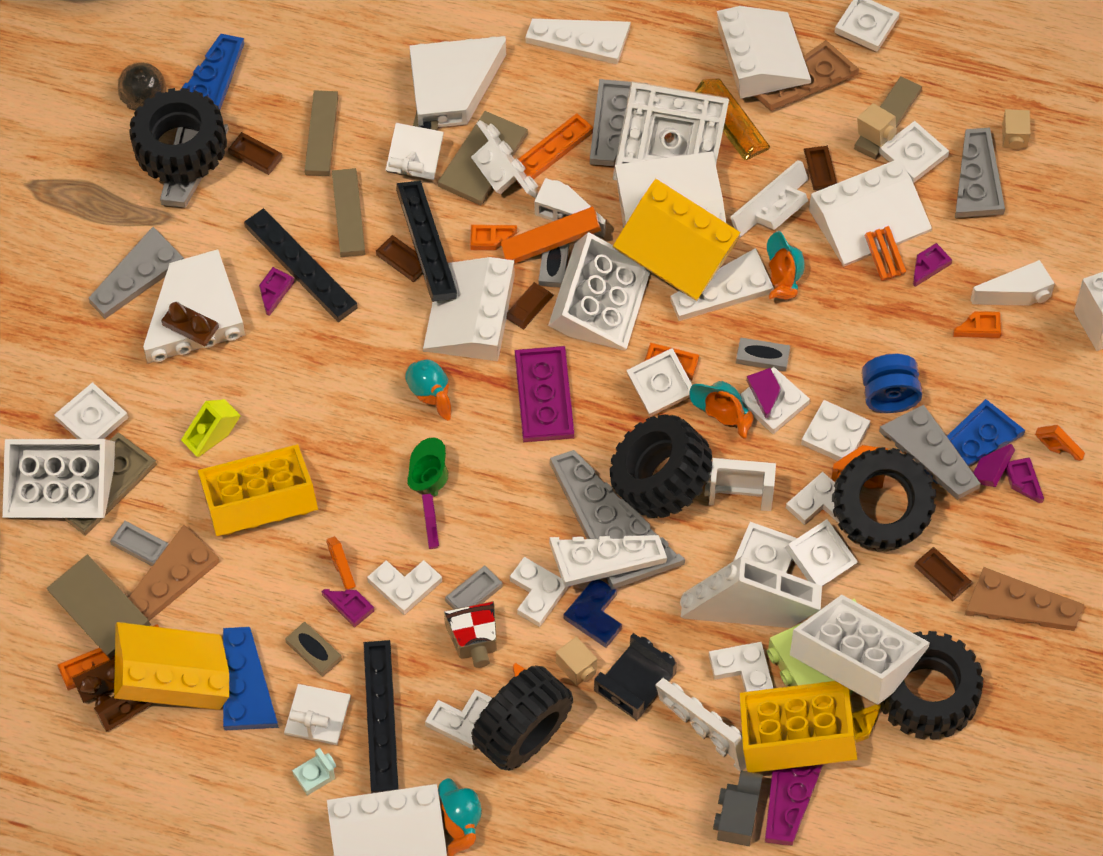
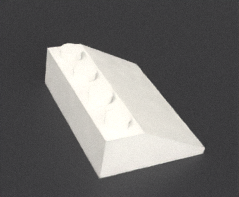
M745 6L717 11L719 34L740 99L811 83V78L788 12Z
M713 151L615 165L623 228L655 178L726 223L723 197Z
M899 159L811 194L809 211L843 267L872 256L864 236L867 232H874L877 229L881 230L889 226L896 245H899L932 231L912 179ZM883 235V238H884V241H885V243H886L887 249H889V246H888V243H887V241H886L885 235ZM875 237L873 239L876 244L878 252H881V248L878 243L877 237Z
M588 232L574 244L548 326L572 338L626 350L650 271L614 249L612 244Z
M487 257L448 263L457 290L456 299L432 303L423 351L498 361L515 277L514 260Z
M5 439L2 518H105L114 472L115 442L107 439Z
M840 595L793 629L790 656L878 705L895 692L928 649L930 642L844 595Z
M437 784L327 800L334 856H447Z

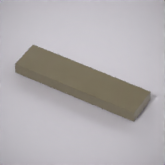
M900 76L880 106L896 116V128L922 90L921 85ZM862 136L855 143V150L875 160L880 154V147Z
M314 90L305 175L330 176L338 91Z
M356 168L332 170L340 257L365 255Z

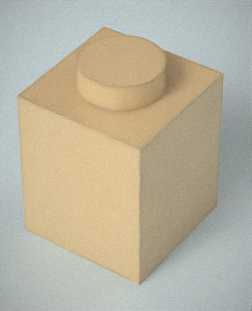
M874 103L857 117L858 134L879 147L892 140L897 133L896 116Z
M1005 109L1002 122L1003 147L1012 149L1027 148L1030 138V110Z
M577 636L556 651V664L576 686L582 681H589L596 674L597 658Z

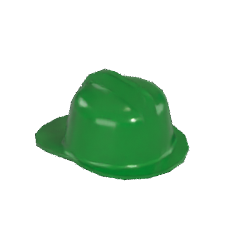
M436 437L427 438L416 445L412 451L407 484L410 489L422 491L435 497L438 495L439 490L447 483L449 473L445 465L446 448L442 440Z

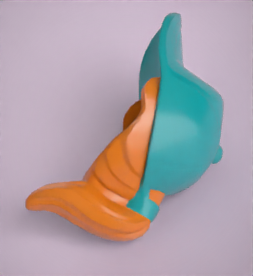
M776 231L767 241L771 282L776 287L770 292L769 299L779 298L788 300L796 297L798 294L797 281L804 273L805 262L802 251L790 246L783 233Z
M428 359L410 364L406 371L405 379L411 392L423 403L436 405L438 414L449 421L451 419V403L447 395L449 379L443 369L435 361Z
M717 381L712 386L704 384H693L691 386L689 397L693 405L702 409L708 416L714 417L723 425H737L738 434L743 439L747 438V431L752 426L754 416L751 411L743 406L742 397L735 387L724 381Z
M447 778L439 784L438 794L442 800L441 808L444 811L445 827L454 839L447 847V856H454L474 844L476 840L475 828L481 819L482 806L475 791L470 788L459 789L452 779Z

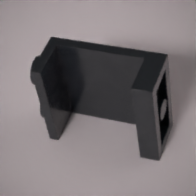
M633 633L630 636V646L605 675L600 672L594 679V691L637 721L658 696L656 684L662 678L670 682L675 676L677 662L669 653L661 652L653 647V644L647 638L639 637Z

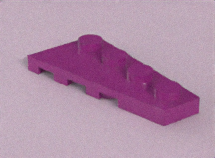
M823 764L772 770L765 843L793 846Z

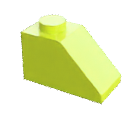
M225 399L205 401L181 441L196 457H200L230 434L241 415Z

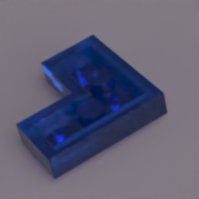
M600 579L591 581L563 614V619L607 648L622 630L620 622L603 612L616 597L617 591L615 589L612 590L608 584Z

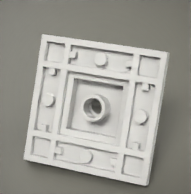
M631 81L615 165L712 151L716 164L729 99ZM667 133H671L669 139H664ZM615 168L613 173V180H617Z

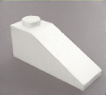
M545 178L534 201L535 215L551 221H556L591 207L568 185ZM596 212L601 231L594 233V235L604 238L606 220Z
M1038 260L973 287L970 301L972 304L1029 306L1037 302L1043 303L1047 301L1052 295L1055 283L1041 261Z

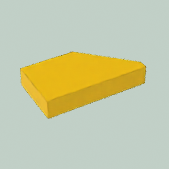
M879 704L852 713L856 743L869 738L880 711Z

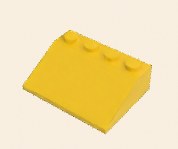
M655 178L616 239L613 248L697 301L738 242L740 232Z
M298 444L198 470L216 536L230 535L235 531L256 528L262 524L273 521L279 522L288 517L306 515L311 511L318 510L313 483Z
M117 622L115 624L114 698L220 710L229 698V669L221 634Z
M837 681L740 693L743 752L748 772L754 773L858 760L849 688Z

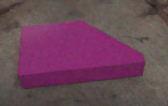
M937 243L917 254L913 279L915 287L952 264V259Z
M274 267L271 268L259 285L265 312L268 316L271 315L294 283V277Z
M771 368L748 375L746 380L765 419L770 417L773 406L781 391Z
M1008 444L980 459L973 472L981 483L980 485L996 487L1015 452L1012 444Z
M1030 457L1009 461L1005 472L1011 489L1037 503H1043L1044 496Z
M423 494L422 502L429 549H436L439 546L433 495Z
M324 589L321 591L322 596L354 628L374 612V607L357 590L330 591V589Z

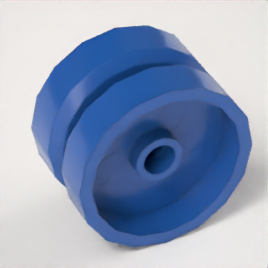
M886 354L873 358L862 367L861 374L863 385L865 386L864 394L866 405L869 409L879 413H898L916 406L921 401L922 388L918 380V363L914 358L904 354Z

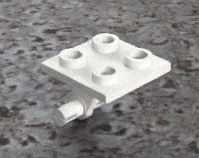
M396 123L386 171L434 180L444 132Z
M298 684L284 735L337 745L351 695Z

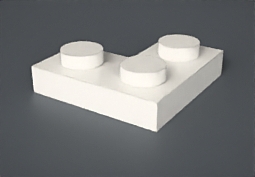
M824 472L820 473L786 503V509L804 525L822 509L840 523L833 514L834 502H832V494L835 490V482Z
M526 557L521 560L510 575V582L529 592L517 609V614L540 627L568 587H564L562 578Z
M386 560L367 577L368 583L405 615L442 582V576L423 560L404 577Z
M762 642L709 651V660L714 680L741 675L745 692L773 689Z
M474 690L462 711L438 700L427 717L425 726L474 749L475 745L471 737L472 729L475 728L476 720L479 719L480 713L487 707L492 697Z

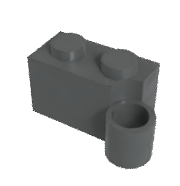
M741 770L738 785L727 784L726 789L721 788L718 804L723 805L721 814L716 813L713 830H718V841L750 847L763 774Z

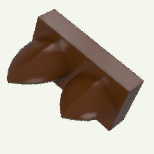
M179 302L171 303L167 313L161 320L162 326L203 346L208 344L219 328L218 322Z
M115 657L72 676L83 703L114 689Z
M99 695L96 698L94 710L102 727L108 732L153 703L115 699L114 696Z

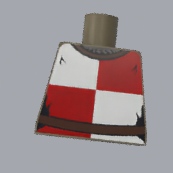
M494 601L444 611L445 626L461 659L472 657L474 667L476 668L487 666L490 663L488 653L497 651Z

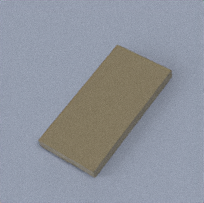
M484 111L479 119L487 125L493 124L500 132L498 137L513 150L512 156L515 155L528 135V129L487 111ZM477 124L439 179L438 187L481 206L493 187L471 158L489 141Z
M119 432L110 439V441L115 442V458L105 516L157 465L156 460ZM103 518L63 519L86 536Z
M88 554L46 588L109 659L115 655V624L117 622L151 625L149 620Z

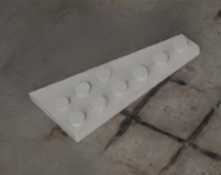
M575 450L550 458V465L587 539H599V536H610L611 539H624V536L657 535L650 528V524L627 502L620 499L613 492V488L607 482L604 483L595 474V470ZM661 537L660 540L667 556L666 563L606 577L613 590L685 564V559L679 553L676 554L669 547V543Z

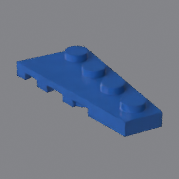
M220 34L206 53L205 60L200 66L198 65L195 68L192 78L182 88H187L190 92L195 90L203 93V98L208 96L221 110L245 44L244 38Z
M985 399L947 435V438L965 463L970 466L982 457L1022 437L1025 429ZM924 469L925 473L927 475H931L933 479V475L930 474L926 469Z
M223 628V645L229 669V698L223 705L224 731L279 728L251 628Z

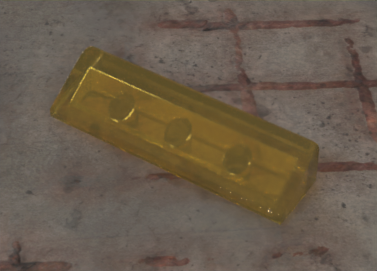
M703 79L695 92L729 99L723 132L744 160H748L769 150L770 145L721 79Z

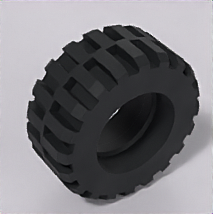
M175 88L168 89V92L165 93L161 91L155 93L151 99L148 97L142 102L143 106H139L135 110V116L130 121V139L136 161H138L141 169L148 172V175L152 178L157 179L159 177L160 181L166 183L174 181V184H182V181L186 180L193 182L199 176L203 178L208 175V170H214L219 165L218 160L221 161L223 159L224 149L227 147L223 118L218 106L208 96L203 98V93L195 90L190 92L187 88L175 91ZM178 127H188L199 131L195 137L182 144L169 145L158 141L164 133Z
M667 414L658 415V418H647L646 422L636 424L634 430L628 431L624 435L625 439L622 443H618L616 447L617 452L611 458V464L613 465L610 467L611 485L615 492L642 516H647L648 518H658L659 516L664 518L669 517L670 513L677 514L681 512L684 506H690L693 503L692 500L703 492L702 487L708 483L710 478L708 473L712 472V451L709 448L708 442L688 422L679 416ZM669 457L664 467L653 475L660 463Z
M885 447L876 448L873 451L868 450L855 457L840 472L841 474L836 479L834 484L835 490L832 494V502H834L833 514L840 522L838 526L842 531L845 530L849 534L847 537L851 541H858L861 543L860 546L866 549L871 547L875 548V551H884L885 549H890L891 551L912 542L928 527L932 520L931 515L935 512L936 504H934L936 489H932L931 483L933 479L931 475L925 473L924 469L926 467L922 462L918 464L913 460L915 456L909 453L906 455L902 454L900 449L896 448L886 450ZM886 475L894 478L903 486L907 494L908 506L906 512L899 520L893 523L881 524L875 522L865 514L861 507L859 499L861 488L867 480L874 476Z
M921 631L915 632L913 634L925 639L930 644L908 674L919 669L936 670L944 674L952 682L955 693L942 701H926L915 696L907 688L903 680L895 692L880 703V708L883 714L889 713L888 721L893 726L899 724L901 726L900 731L908 734L909 731L916 733L915 738L923 739L924 735H928L931 740L939 739L940 734H944L945 737L952 736L955 733V729L961 731L965 728L967 722L972 720L976 713L984 678L981 676V665L979 662H975L976 655L972 650H965V643L961 640L957 642L951 640L952 635L944 633V636H939L937 631H928V635H923Z
M531 666L527 670L521 671L518 676H514L489 701L487 707L480 713L479 719L476 720L475 728L472 729L471 737L473 744L501 770H513L530 760L534 754H537L549 742L553 734L559 730L562 722L566 720L568 712L571 711L573 704L571 691L542 666Z

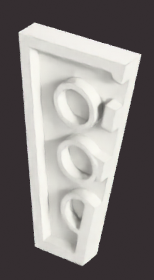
M532 19L525 41L528 44L618 64L631 22Z
M755 248L719 268L697 301L678 291L670 296V302L678 320L681 321L769 295L774 288Z
M659 535L624 536V539H611L610 536H599V539H584V537H572V540H559V537H550L549 539L564 587L663 564L667 561Z
M662 678L656 684L660 701L684 722L690 720L692 727L703 739L708 736L716 746L715 750L723 757L727 754L735 760L734 767L740 772L741 770L743 771L746 768L741 732L734 726L729 727L714 711L709 712L697 698L687 696L678 684H671Z

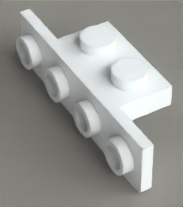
M479 120L476 124L489 141L471 158L497 193L502 194L510 185L518 180L525 192L536 198L539 193L536 190L538 187L537 183L523 172L525 170L524 165L517 158H513L511 155L513 150L505 141L500 140L498 129L491 123L487 125Z
M797 160L731 216L734 228L740 232L739 237L757 223L775 230L808 202L806 193L797 190L808 180L803 162Z

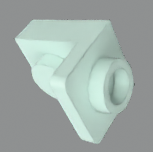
M318 748L315 750L314 758L295 768L292 772L308 796L335 779L334 768H336V764L329 753L324 755L322 750Z

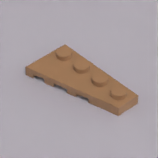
M825 40L803 56L811 83L755 95V97L772 111L859 74V68Z
M183 525L128 599L150 621L220 562L219 557Z
M983 567L965 615L973 617L975 614L987 616V619L999 620V618L1015 620V623L1022 624L1026 622L1039 623L1043 627L1075 631L1084 604Z

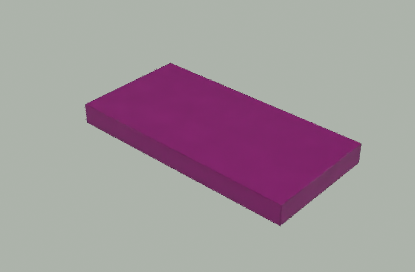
M565 346L515 350L523 443L574 439Z

